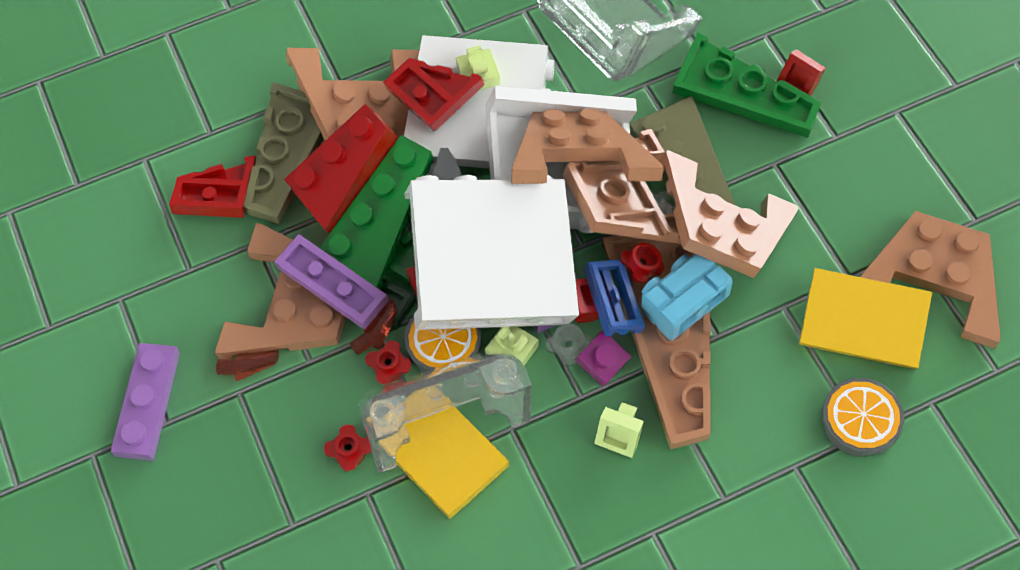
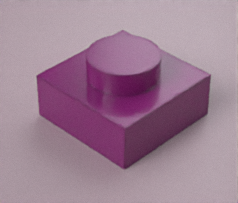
M601 330L574 360L603 387L630 359L631 355L611 336L605 337L604 331Z

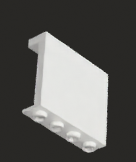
M422 35L418 60L424 61L430 66L441 65L452 68L453 73L459 74L456 66V57L466 55L467 48L481 45L482 50L490 48L500 75L501 85L497 86L551 91V89H546V81H553L554 60L548 59V45ZM494 87L479 90L435 132L409 110L404 136L430 150L434 156L432 163H436L440 148H448L458 166L490 169L485 104Z
M495 86L485 104L490 180L500 175H511L512 165L533 112H544L549 109H557L563 112H581L584 109L606 111L630 134L629 122L637 112L636 99ZM546 162L547 175L551 176L552 179H565L563 172L566 165L571 162ZM565 180L570 229H579L583 233H594L591 231Z
M426 175L411 180L405 192V199H410L418 309L414 313L415 330L568 325L579 316L565 179H552L551 176L547 175V183L511 184V175H500L493 177L491 180H477L472 175L458 176L453 180H439L436 176Z

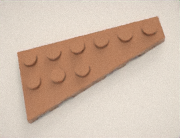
M620 235L602 238V247L607 260H620V255L623 251H632L641 242L654 245L661 253L662 262L665 266L663 273L648 277L645 283L634 281L632 273L628 266L625 265L639 309L641 307L642 290L650 280L655 277H659L662 280L671 273V267L681 256L687 254L691 257L694 255V253L683 249L682 244ZM610 270V271H611V274H612V277H613V280H614V283H615V286H616L617 289H618V286H617V283H616V280H615L613 271ZM621 298L620 301H621V304H622V307H623V310H624L626 319L629 320V319H628V316H627V313H626V310H625V307H624V304H623V301H622V298ZM640 309L645 328L641 333L633 334V331H630L670 450L709 440L710 311L673 341H669L657 328V325L653 324Z

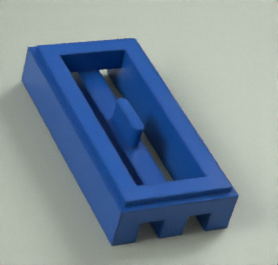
M620 260L588 262L584 267V273L605 337L613 336L615 332H619V335H625L630 330L633 331V334L641 333L645 328V324L625 265ZM609 270L613 271L618 289L614 286ZM621 298H622V301H623V304H624V307H625V310H626V313H627V316H628V319H629V320H626V319H625V316H624V313H623V310H622V307H621V304H620V301H619Z

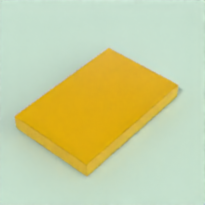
M814 268L798 345L916 370L919 368L932 292Z
M429 380L369 431L370 437L449 519L455 516L509 467V461Z

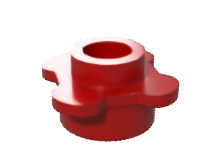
M641 242L632 251L625 250L620 255L621 263L628 266L632 273V278L638 283H645L648 277L654 274L661 275L665 269L661 253L654 245Z
M388 341L384 348L377 352L371 351L365 357L367 366L374 369L376 380L380 384L394 382L411 369L410 359L402 355L400 344L396 341ZM391 360L392 363L390 365H386L385 361Z
M350 424L343 425L339 430V435L333 441H328L324 445L325 455L327 457H334L344 471L354 470L364 460L365 455L372 451L371 440L358 435L355 427ZM346 445L352 446L349 451H346L344 448Z

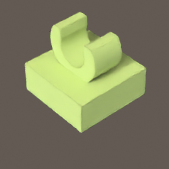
M481 45L467 48L466 55L456 57V66L459 74L471 77L472 73L482 77L485 85L480 90L501 85L500 75L490 48L482 50Z
M517 326L501 327L485 348V356L518 375L538 348L539 339Z
M623 402L618 411L605 407L600 417L594 444L632 458L637 448L644 422L634 418L637 408Z

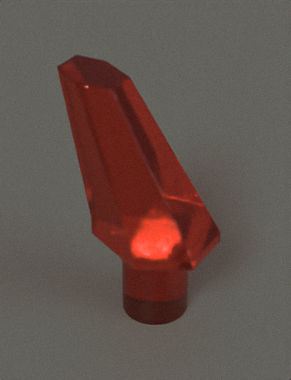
M389 299L388 303L367 326L364 334L350 342L352 349L357 355H360L370 347L377 350L381 349L397 314V308L392 299Z
M279 350L238 354L235 359H218L216 362L217 375H234L235 381H239L275 365L279 359Z

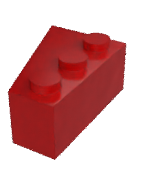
M364 104L284 180L324 230L331 233L399 137L367 104Z

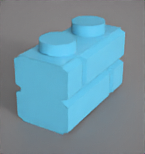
M685 254L673 264L671 273L662 280L659 277H655L645 285L642 290L640 309L653 324L657 325V328L669 341H673L730 295L733 281L714 261L697 254L691 257Z

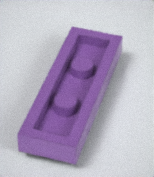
M300 234L274 261L277 269L364 330L389 301L384 292Z
M139 343L111 452L115 457L154 461L180 356L177 346Z

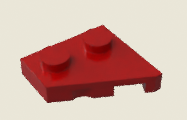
M408 58L383 81L385 88L433 132L485 85L482 77L478 74L472 73L471 77L453 73L452 68L441 65L430 66L424 61Z
M256 156L244 157L245 164L225 170L223 164L209 167L203 172H192L177 177L169 202L171 213L244 218L246 212L243 206L252 167L256 164Z

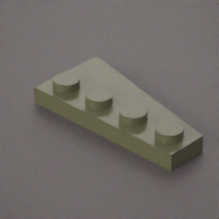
M272 82L269 107H266L263 119L265 123L262 137H259L256 149L258 152L256 164L252 167L243 207L247 215L280 225L295 195L284 179L320 146L323 136L310 111L311 105L305 93Z
M693 96L630 123V134L634 139L639 137L640 132L652 129L665 153L668 150L698 163L695 181L696 189L707 194H716L724 201L735 205ZM663 171L662 177L666 182L669 177L667 171Z

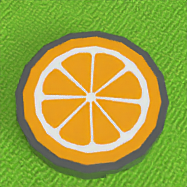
M414 317L409 321L404 335L407 355L411 362L426 375L439 378L457 376L464 372L465 368L471 363L473 364L479 357L482 346L480 328L415 330Z
M852 378L837 384L828 393L821 410V421L823 419L824 431L828 439L839 450L855 457L879 455L886 452L896 443L904 425L903 408L897 396L884 384L867 378Z

